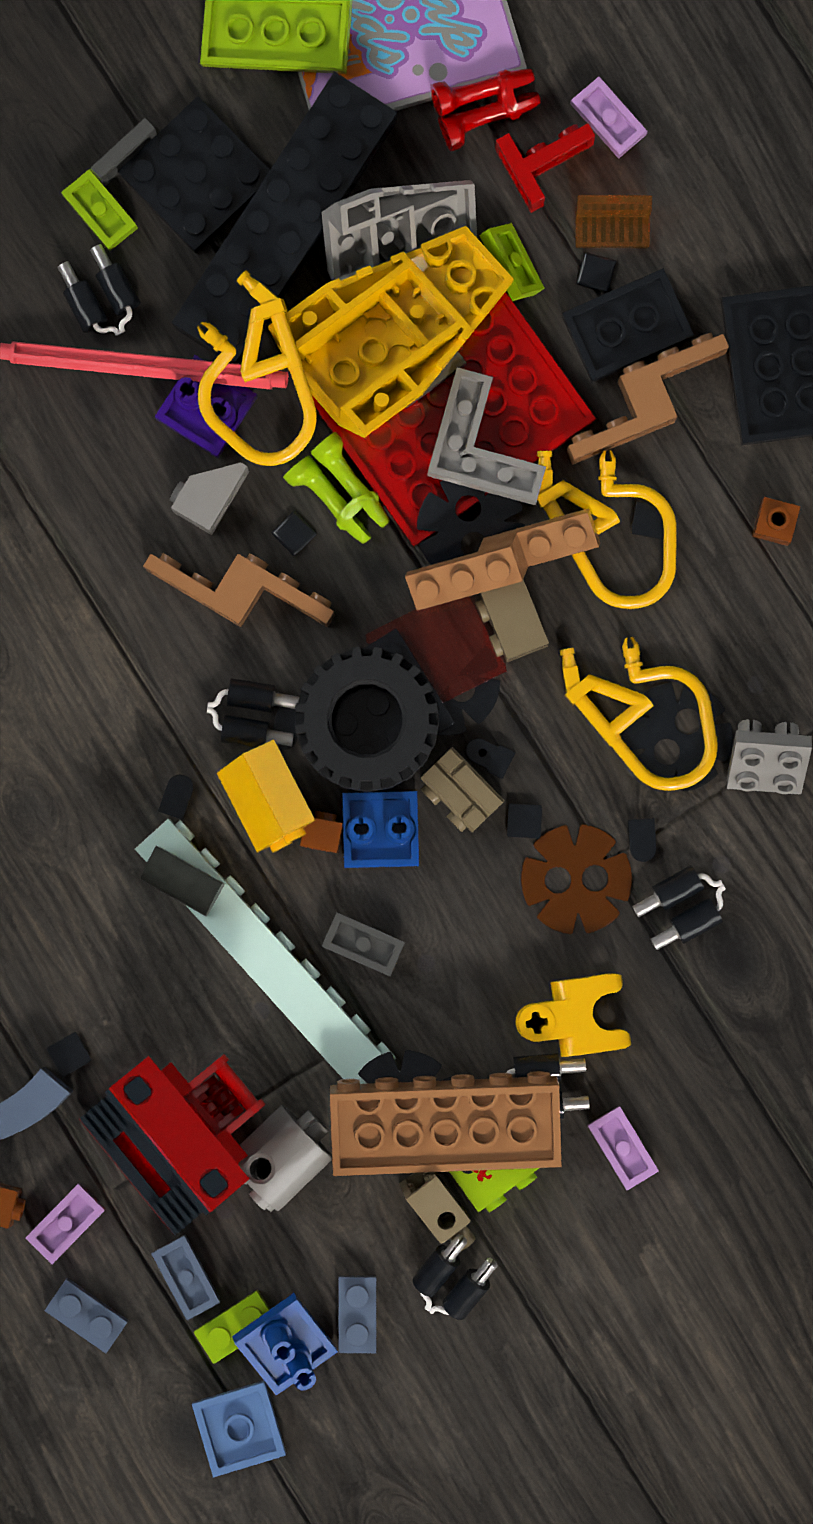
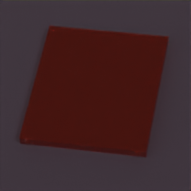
M469 596L418 611L415 609L365 634L366 642L371 644L397 628L443 703L507 672L506 664L502 662L500 656L496 657L489 634Z

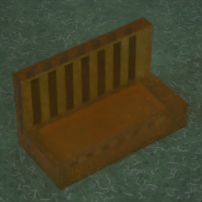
M578 195L576 200V248H649L652 196Z

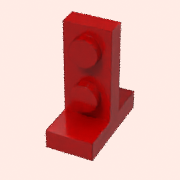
M589 123L580 128L577 124L566 128L559 133V139L549 145H546L545 142L535 145L526 152L527 157L524 159L509 133L496 140L495 151L530 213L543 207L545 196L535 177L594 145L595 134Z

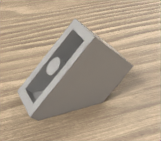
M240 462L191 475L186 483L180 481L170 497V501L173 502L171 507L173 513L212 535L249 473L248 467Z

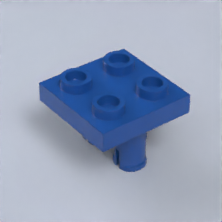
M417 791L342 793L344 868L419 866Z
M295 1293L232 1336L235 1345L275 1395H278L293 1383L299 1390L310 1389L316 1382L313 1369L338 1352L335 1344Z

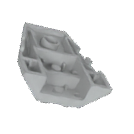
M471 180L374 188L340 200L322 212L327 271L331 281L338 278L341 281L355 275L357 270L370 265L372 268L387 262L393 255L403 251L408 253L421 248L422 243L467 226L477 237L475 184Z

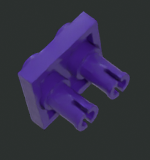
M196 355L192 358L194 360H202ZM189 377L181 378L158 410L155 419L214 457L219 458L228 443L216 434L202 417L198 405L200 382H193ZM213 384L211 389L213 410L235 432L258 396L247 387Z

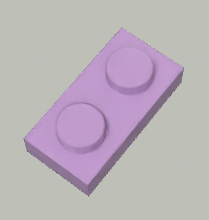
M599 76L571 100L570 104L589 123L590 127L618 159L647 135V130Z
M620 1106L587 1125L626 1190L631 1189L659 1172Z
M78 1183L31 1231L26 1239L53 1264L106 1208L81 1183Z

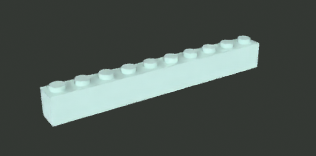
M167 819L139 844L135 850L147 862L156 846L161 847L225 883L207 917L188 907L189 910L343 1079H358L360 1084H367L358 1075V1072L372 1059L391 1051L382 1041L376 1046L367 1036L371 1031L367 1024L357 1014L351 1018L341 1008L346 1002L332 986L325 990L316 980L321 975L306 958L300 962L291 953L295 945L281 930L276 935L266 925L270 920L268 915L256 903L250 907L242 899L241 895L245 890L231 875L226 879L222 877L215 869L220 863L208 849L204 848L200 852L193 845L191 840L195 835L181 820L174 824L172 820Z

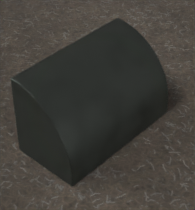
M158 846L154 848L140 880L206 917L225 883Z

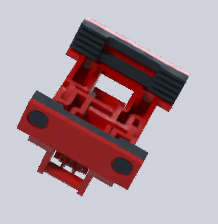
M225 1054L189 1083L172 1062L160 1070L148 1056L105 1092L107 1096L79 1119L173 1235L179 1233L202 1212L205 1215L212 1212L249 1180V1177L238 1165L248 1155L231 1134L264 1107L266 1103L262 1098L260 1100L256 1099L229 1066L227 1061L230 1059ZM214 1072L216 1073V1075L214 1074L212 1077H210L207 1081L203 1083V1081L206 1080L210 1075H212ZM244 1109L246 1110V1111H245L242 1115H240L236 1120H233V1119L236 1118L240 1113H242V1112L244 1111Z

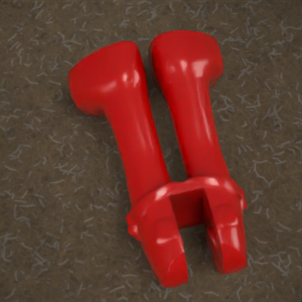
M531 68L512 71L504 69L499 71L496 76L486 80L456 87H450L445 81L431 84L433 105L438 115L442 116L438 118V123L448 149L452 152L462 148L465 143V134L476 127L507 118L511 120L519 119L523 113L538 106L541 103L538 92L525 93L515 97L513 89L527 85L535 80L533 70ZM494 95L498 97L496 102L464 112L449 114L462 105Z

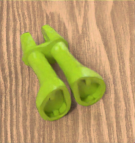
M333 432L311 451V454L335 476L352 497L349 503L344 500L329 482L311 456H307L299 461L283 478L293 487L305 485L310 488L337 519L336 524L339 529L346 530L356 540L364 544L371 539V535L355 514L363 508L369 517L381 528L385 527L390 520L379 502V495L375 491H370L347 464L342 455L343 441L337 432Z

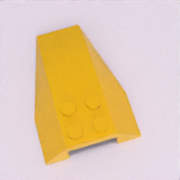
M464 226L422 243L421 248L408 253L403 251L393 255L389 261L371 268L369 265L357 270L355 275L340 281L338 278L326 283L285 313L312 396L339 426L365 438L423 395L511 286L514 278L469 228ZM271 323L268 329L282 353L273 323Z

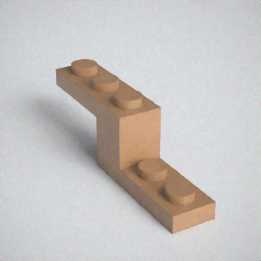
M712 333L702 335L691 341L693 346L679 352L678 347H674L658 354V361L645 366L644 362L640 361L624 368V375L620 376L618 385L633 419L628 421L627 417L623 416L607 423V430L594 435L593 431L589 430L573 437V444L569 445L567 449L572 465L598 455L604 450H610L675 423L678 416L662 380L725 355L729 346L724 334L713 337Z
M588 508L485 537L481 542L478 552L408 571L405 579L418 611L522 582L528 567L598 548L600 546V539L590 509Z
M162 553L160 558L150 554L143 565L146 571L239 627H242L264 590L327 628L335 616L334 611L329 609L332 602L316 592H312L309 597L297 589L300 585L299 582L282 572L279 577L274 576L266 571L268 566L266 562L250 553L247 558L237 554L215 592L211 590L213 585L211 581L195 572L192 577L187 576L179 571L182 564Z

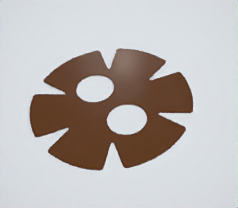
M582 824L579 829L576 845L574 846L568 827L564 825L547 832L534 843V848L547 862L526 857L522 867L521 886L528 906L549 899V902L538 914L537 919L556 931L572 934L577 913L580 914L586 933L604 928L619 916L620 912L606 899V896L628 901L632 886V872L626 853H621L604 860L606 854L616 843L613 837L598 828ZM592 865L603 867L608 874L606 887L597 892L588 890L582 882L583 872ZM554 867L566 869L571 876L570 887L563 893H553L545 885V876Z

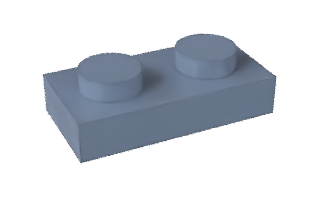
M186 1234L151 1253L186 1320L221 1302Z
M339 1276V1353H376V1276Z
M69 1278L64 1281L44 1310L104 1353L108 1352L129 1321Z

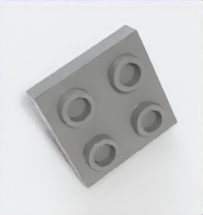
M749 719L742 720L738 724V730H736L727 774V789L801 794L812 750V736L798 735L799 727L795 723H790V733L787 734V722L779 723L775 727V733L761 732L762 724L757 720H753V730L750 731Z

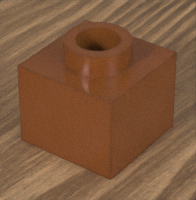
M764 497L760 503L752 537L788 546L792 541L801 506ZM772 514H781L784 517V524L781 526L774 525L771 520Z
M315 811V821L304 827L306 834L302 836L300 846L338 854L343 823L336 822L337 815Z
M0 1183V1227L8 1229L13 1226L14 1220H21L26 1199L20 1198L22 1188Z

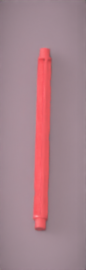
M12 341L11 344L0 343V359L10 360V363L173 380L189 377L193 382H200L204 372L213 362ZM228 363L213 383L271 390L273 387L287 388L289 375L287 371H276L245 383L240 372L241 364Z

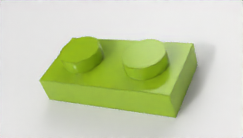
M90 169L61 192L62 196L109 252L138 229L135 222Z
M512 223L489 228L479 235L488 251L514 278L513 283L507 289L512 301L534 296L544 289Z
M256 1290L194 1330L193 1333L212 1363L215 1364L238 1349L232 1336L269 1311L270 1308L260 1292Z

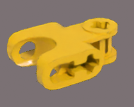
M609 973L550 982L552 1001L525 1005L516 1015L515 1025L522 1037L533 1042L558 1039L561 1057L625 1049L631 1045V1037L627 1031L621 1029L604 1030L597 1025L593 1017V1007L601 996L617 993L621 990L623 981L620 974ZM533 1012H536L538 1017L545 1020V1024L539 1026V1032L534 1033L533 1028L526 1027V1021L532 1019Z

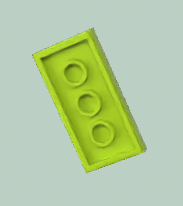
M205 0L200 64L203 67L334 73L335 71L338 74H346L353 0Z

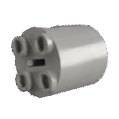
M282 1104L240 1144L241 1148L248 1155L238 1164L249 1177V1180L244 1184H248L253 1189L249 1195L263 1210L267 1208L270 1212L274 1209L279 1211L332 1160L331 1153L320 1141L329 1131L310 1110L298 1118ZM270 1162L271 1173L266 1179H263V1167Z

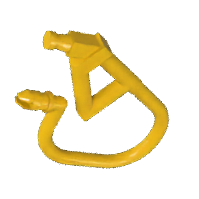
M245 270L239 276L237 282L243 285L261 305L252 308L250 311L240 368L242 378L246 383L288 367L303 409L301 431L285 449L266 453L252 448L216 415L211 404V389L215 379L236 355V348L228 341L226 335L223 336L215 326L207 322L200 323L209 329L206 333L200 326L197 327L200 337L208 344H211L216 352L220 351L221 353L211 363L201 378L198 388V405L202 417L208 426L241 456L255 464L275 466L294 459L307 446L316 427V407L285 315L288 310L284 299L278 298L264 284L251 277V274ZM271 318L282 353L257 362L264 320Z
M604 450L599 458L600 476H598V480H601L602 495L605 497L642 498L652 503L661 514L664 527L663 572L658 583L650 591L637 596H623L613 593L604 586L584 551L573 554L572 557L589 587L600 600L610 606L622 609L643 608L662 598L674 580L676 572V519L669 502L656 490L639 484H614V481H617V477H615L616 457L609 450L610 461H605L606 450ZM537 451V457H539L538 465L546 466L537 503L540 508H544L550 519L564 515L556 499L562 496L582 509H590L591 514L597 517L593 521L598 535L620 522L613 509L568 482L562 480L553 485V470L550 460L552 451Z
M631 637L633 648L628 649V638L624 639L622 645L623 656L626 662L624 667L628 669L629 679L632 683L674 679L687 685L697 699L705 744L703 757L698 766L688 774L665 778L651 773L619 735L653 707L651 701L644 694L591 674L580 682L578 666L573 655L575 654L574 648L559 650L560 656H562V671L566 689L564 696L572 705L575 704L607 744L614 749L640 781L658 790L672 791L693 786L710 772L717 756V736L709 694L703 683L694 674L675 666H659L641 670L643 662H640L639 644ZM594 691L631 706L609 723L586 694Z

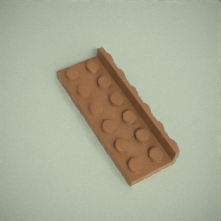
M530 1072L527 1074V1077L512 1078V1074L494 1073L489 1075V1079H474L473 1075L459 1074L452 1076L449 1081H436L434 1076H418L413 1078V1082H398L397 1078L383 1077L376 1079L375 1083L360 1084L358 1079H342L337 1081V1085H330L333 1176L562 1167L559 1083L557 1077L550 1076L549 1072Z

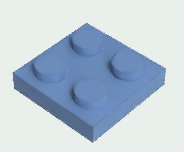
M264 1380L192 1403L213 1478L286 1456V1449Z

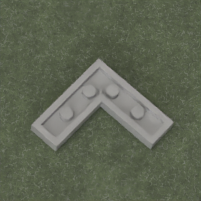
M457 367L427 476L536 505L546 466L474 447L493 377Z

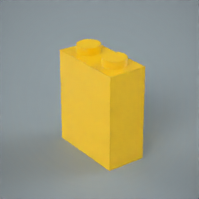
M274 739L243 753L217 772L257 853L268 847L274 853L293 843L292 841L306 834L305 826L315 821Z

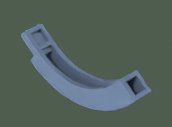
M46 1067L41 1068L22 1089L0 1103V1140L23 1131L45 1118L71 1095L73 1090Z

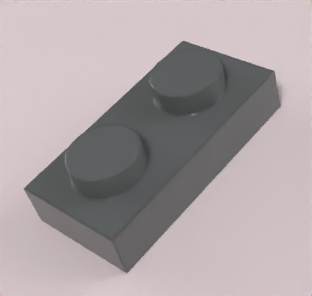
M336 912L322 947L391 976L405 942Z

